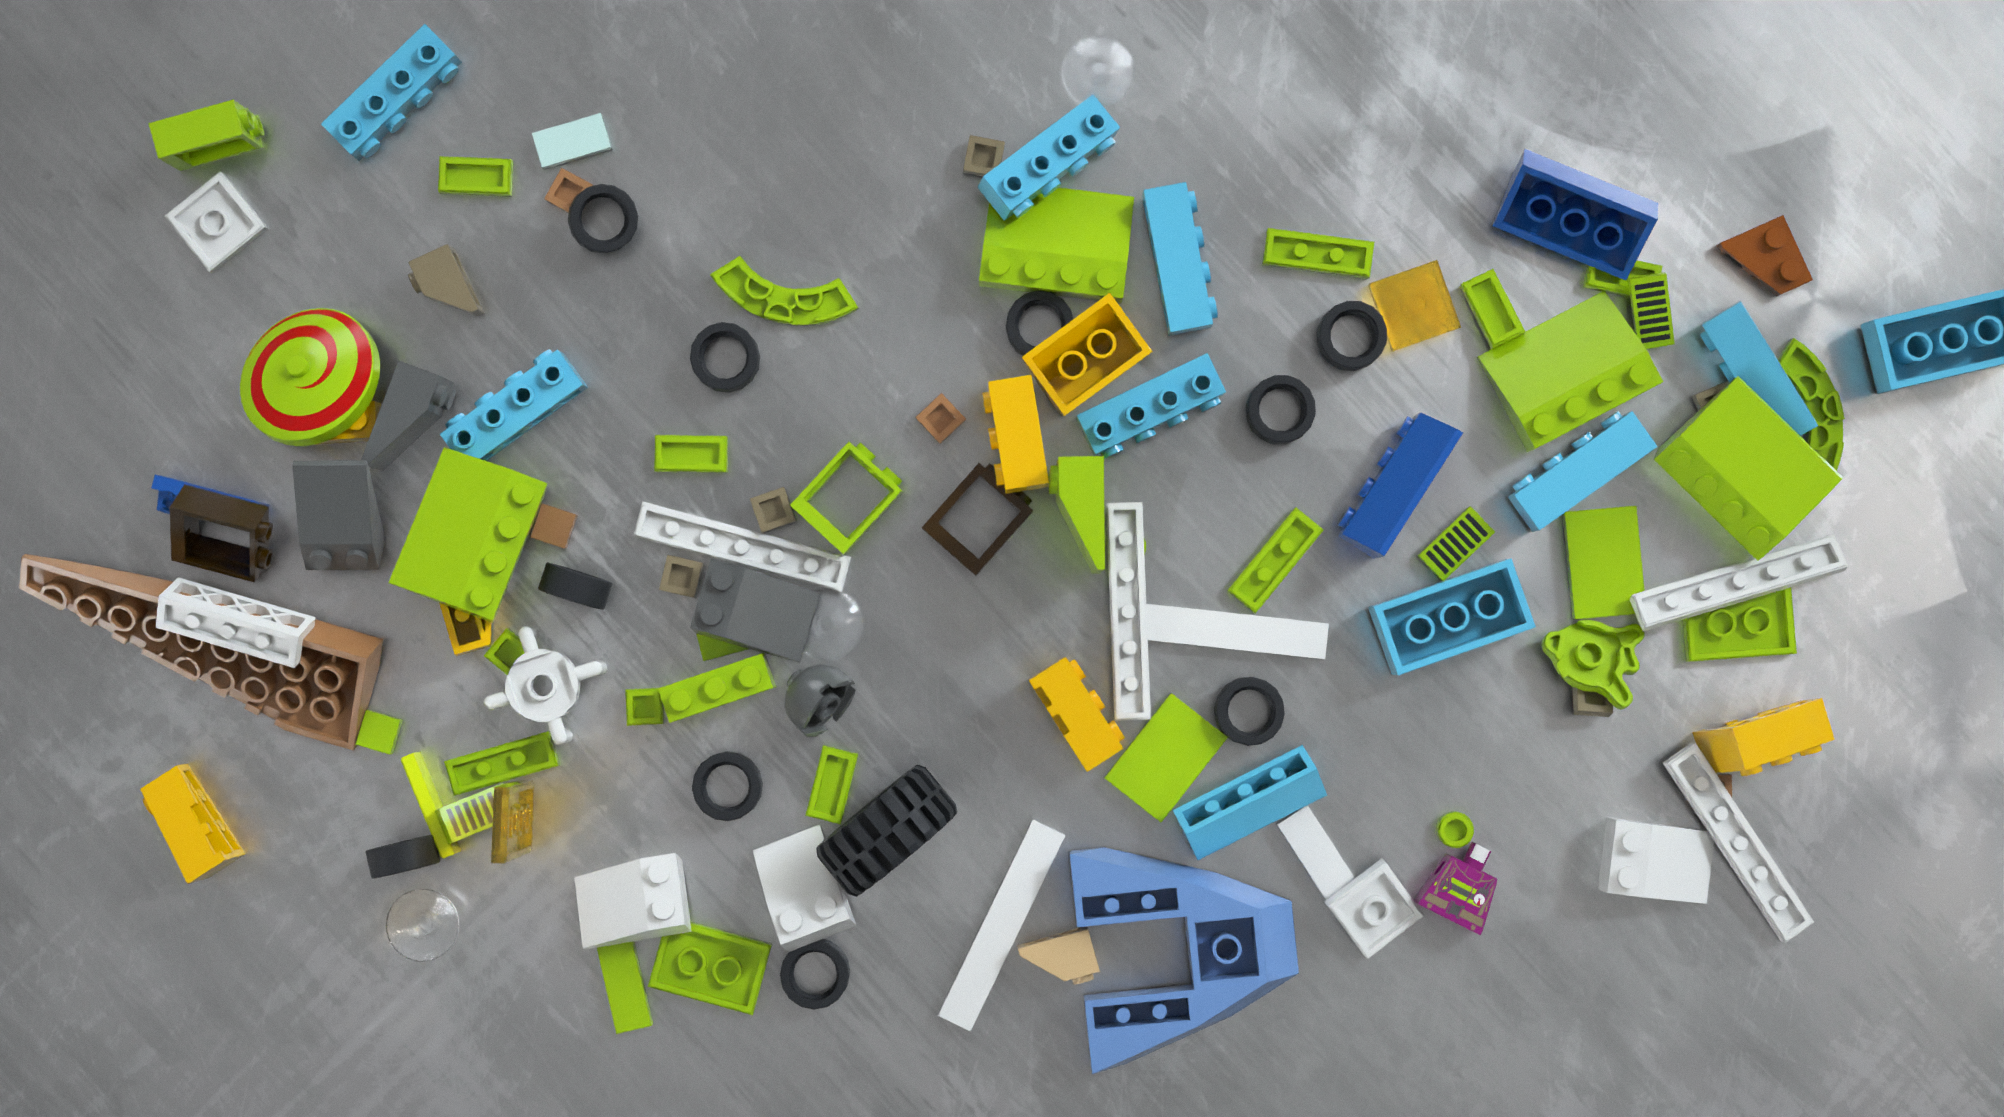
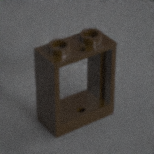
M978 463L922 526V529L970 572L977 576L1033 513V509L1029 507L1032 500L1023 491L1006 494L1004 485L997 486L994 466L989 463L984 467ZM981 477L1020 512L978 559L945 530L939 522L977 479Z
M184 484L170 506L171 561L255 583L262 570L269 568L273 557V550L269 549V540L273 531V523L269 522V506ZM199 519L250 532V548L199 535Z

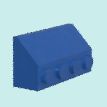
M1524 149L1506 188L1493 222V227L1627 280L1658 220V202Z
M1421 412L1416 414L1413 419L1407 416L1396 432L1401 437L1394 449L1388 446L1377 462V465L1381 467L1380 471L1374 479L1368 477L1358 491L1357 495L1362 497L1355 510L1349 507L1340 519L1338 525L1342 527V530L1338 536L1374 559L1384 557L1463 432Z

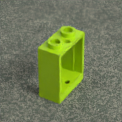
M234 99L148 123L158 159L179 171L263 148L260 137L264 136V129L259 116L254 115L248 108L243 107Z
M848 442L790 504L795 511L843 555H846L903 493L898 487L902 480L888 467L883 471L877 468L872 463L876 456L861 442L856 447ZM852 457L879 481L889 493L847 538L809 502Z

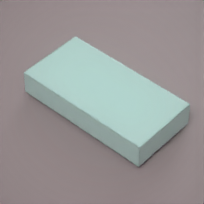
M601 113L532 133L543 169L612 150Z

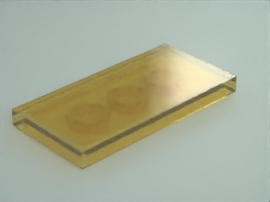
M517 780L494 787L491 863L505 864L532 851L535 782L533 780Z

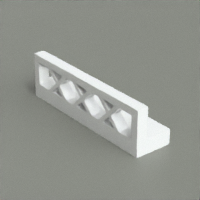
M178 577L159 595L156 628L295 668L301 659L303 639L315 627L316 617ZM180 592H183V593L190 594L191 596H185V595H182V594H179V593H180ZM216 604H225L227 606H219ZM250 614H259V615H262V616H254V615H250ZM284 624H293L299 627L295 628Z

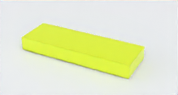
M421 751L402 757L401 763L430 833L433 835L440 857L444 859L461 852L458 841L448 845L435 810L442 808L443 804Z

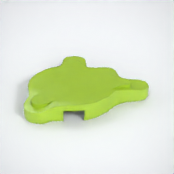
M1589 619L1579 620L1577 623L1560 631L1549 632L1542 639L1541 646L1543 652L1552 660L1558 674L1569 685L1582 691L1597 692L1606 697L1615 708L1620 710L1627 708L1632 703L1633 695L1622 679V674L1634 675L1640 668L1634 648L1645 636V632L1642 631L1640 625L1632 623L1625 627L1614 628L1598 621Z

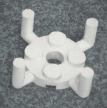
M525 626L519 630V638L525 654L517 658L506 678L505 691L487 696L483 702L484 707L488 710H495L510 704L516 712L529 720L547 722L555 744L569 743L573 735L570 730L564 729L561 717L566 715L578 702L580 681L605 674L607 665L603 661H593L575 667L564 654L554 650L539 649L536 642L539 637V630L536 627ZM540 675H546L552 681V690L546 696L538 695L533 688L534 680Z

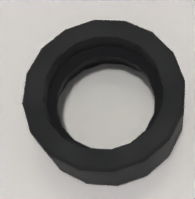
M598 184L586 188L574 198L569 207L568 224L572 236L579 245L591 252L608 253L621 249L631 241L637 230L638 213L635 203L625 191L614 185ZM599 197L610 198L622 208L624 226L614 238L598 240L585 231L581 221L582 211L591 200Z
M1037 290L1025 293L1013 303L1007 315L1006 332L1010 344L1017 353L1024 356L1036 347L1025 342L1020 335L1018 326L1023 312L1035 305L1048 306L1055 310L1060 317L1062 328L1073 320L1072 311L1064 299L1052 292Z
M1346 301L1335 305L1324 315L1317 329V345L1321 355L1330 365L1341 370L1357 371L1369 366L1382 354L1387 343V327L1383 316L1373 306L1362 301ZM1346 315H1357L1364 318L1370 324L1373 332V341L1370 348L1364 354L1357 357H1347L1340 354L1334 348L1331 341V330L1334 323Z
M720 322L709 325L698 333L691 345L690 362L693 372L704 385L715 391L730 393L743 389L753 381L759 370L760 353L757 343L747 330L734 323ZM723 336L733 337L740 341L747 355L746 364L742 371L735 377L728 379L712 375L706 368L704 361L705 350L709 343Z
M1274 375L1261 381L1250 393L1246 403V419L1251 431L1261 440L1271 444H1288L1301 438L1311 428L1316 415L1315 399L1310 389L1301 380L1289 375ZM1275 389L1291 391L1298 397L1301 403L1302 414L1299 422L1293 428L1286 431H1276L1269 428L1263 423L1260 416L1259 406L1262 398L1268 392Z
M547 562L538 590L581 605L604 610L612 582Z
M1255 677L1237 678L1226 684L1218 694L1214 707L1215 720L1221 732L1233 742L1247 746L1263 744L1272 739L1281 728L1285 716L1284 702L1278 690L1266 680ZM1243 690L1260 692L1267 698L1270 704L1271 714L1269 721L1262 729L1256 732L1247 733L1240 731L1233 726L1229 719L1228 707L1230 701L1237 693Z
M726 751L712 755L700 764L693 777L692 791L695 802L703 813L715 820L731 821L742 818L755 808L761 798L763 782L760 770L751 759L741 753ZM722 765L738 767L747 776L749 783L748 794L744 801L730 808L720 807L715 804L708 796L706 789L710 773Z
M433 835L409 839L365 851L372 879L407 872L440 862Z
M821 939L790 951L784 958L780 971L782 988L788 998L800 1007L813 1010L826 1008L839 1000L847 988L850 976L849 962L846 955L839 946L826 939ZM807 953H823L831 958L836 966L837 976L835 983L831 989L823 994H808L801 990L795 982V964Z

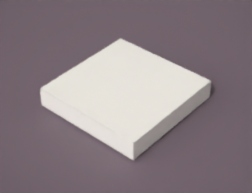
M221 171L164 216L211 273L218 270L268 229L227 176Z
M1382 858L1324 902L1366 959L1370 958L1425 916Z

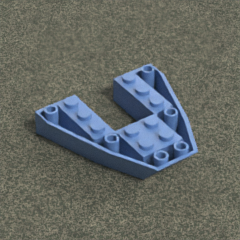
M1102 847L1069 851L1077 927L1184 917L1191 977V984L1083 995L1092 1074L1130 1063L1223 1021L1299 974L1292 901L1216 872Z

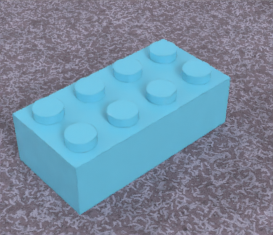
M2004 289L1882 317L1860 325L1877 394L2004 365Z
M1512 558L1489 564L1368 607L1392 675H1401L1536 627Z

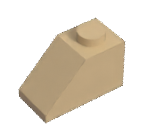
M1079 927L1018 945V952L1022 958L1063 981L1072 979L1073 984H1081L1093 980V973L1100 972L1088 927Z

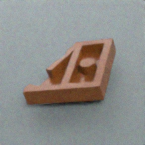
M1784 215L1717 245L1723 254L1727 253L1742 265L1741 268L1749 275L1760 279L1763 286L1775 296H1779L1813 280Z

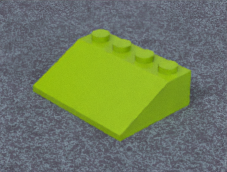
M1058 187L1047 197H1044L1041 193L1032 200L1034 206L1021 217L1017 218L1013 214L1005 221L989 203L979 275L980 287L1021 292L1041 290L1052 292L1061 297L1099 301L1108 293H1111L1118 304L1122 303L1134 206L1133 196Z
M1605 291L1531 328L1524 335L1477 357L1526 452L1556 439L1664 382L1647 349Z
M1739 376L1735 377L1658 448L1654 460L1757 561L1786 538L1843 479L1824 458Z
M444 447L388 583L493 623L546 493L547 483L515 470Z
M1104 456L1058 457L1056 465H1051L1048 473L1049 494H1056V504L1092 574H1100L1105 570Z

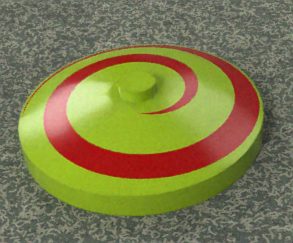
M315 308L303 310L285 317L259 338L243 366L240 380V396L247 417L266 436L285 445L310 446L338 436L361 417L376 392L380 377V357L377 346L369 332L358 321L338 310Z

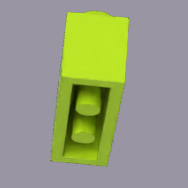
M761 653L660 687L658 690L669 723L776 688L777 686L766 653Z

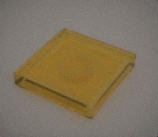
M1437 260L1368 284L1375 307L1383 316L1386 324L1387 340L1391 352L1461 328Z

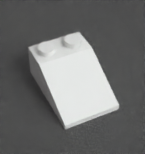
M1607 817L1598 889L1612 894L1707 904L1714 840L1708 831Z
M820 824L753 850L770 916L780 945L788 952L856 926L844 889L817 857L816 847L826 839Z
M676 853L641 858L574 877L582 947L584 950L692 932L683 861Z

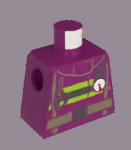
M1471 842L1462 861L1446 854L1413 899L1414 902L1481 935L1497 885V878L1482 871L1492 851Z

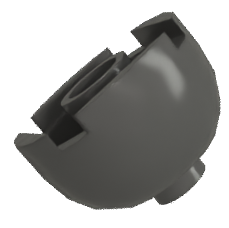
M824 664L813 665L804 670H797L787 682L788 689L785 694L784 704L787 716L806 737H816L824 733L828 729L823 724L832 715L833 719L837 722L851 704L855 695V689L851 686L855 684L854 681L836 667Z

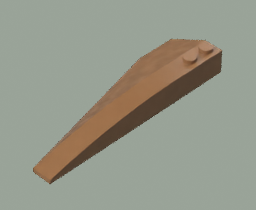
M24 554L21 557L19 589L60 611L66 608L80 617L79 621L90 627H93L95 624L113 633L111 638L124 645L127 642L132 643L143 649L141 654L194 682L199 679L213 688L212 692L224 698L229 695L246 704L244 709L258 716L260 713L276 720L274 725L285 731L353 751L357 747L358 734L365 712L368 709L379 671L383 639L315 619V627L303 639L300 662L295 668L156 628L159 595L173 581L29 554ZM180 592V593H179V594H182V595H185V596H191L190 594H187V593H183V592ZM216 604L219 606H227L225 604ZM250 614V615H254V616H262V615H259V614ZM284 624L295 628L299 627L293 624Z

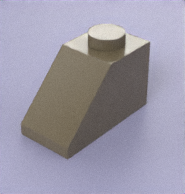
M449 244L408 262L412 270L408 277L417 294L422 292L424 296L431 300L475 316L485 314L455 249Z

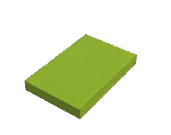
M1637 506L1568 511L1562 514L1572 620L1635 614L1629 599L1632 594L1645 591Z
M1791 587L1682 620L1686 662L1797 654Z
M1170 693L1104 778L1155 819L1162 822L1228 737Z
M691 921L692 932L661 937L648 987L749 1015L754 1014L772 943Z

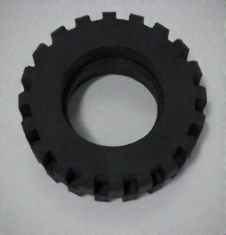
M917 764L816 847L817 857L846 893L857 897L904 862V860L916 852L957 814L956 804L928 769Z

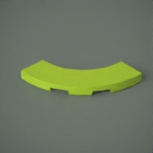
M738 256L710 274L719 288L740 307L765 320L795 326L818 325L843 318L859 309L840 278L813 288H785L759 276L745 263L741 256Z
M1791 338L1779 356L1778 361L1818 424L1817 427L1805 433V441L1837 471L1844 448L1843 419H1845L1839 393L1835 390L1826 372L1827 369L1817 356L1797 339Z

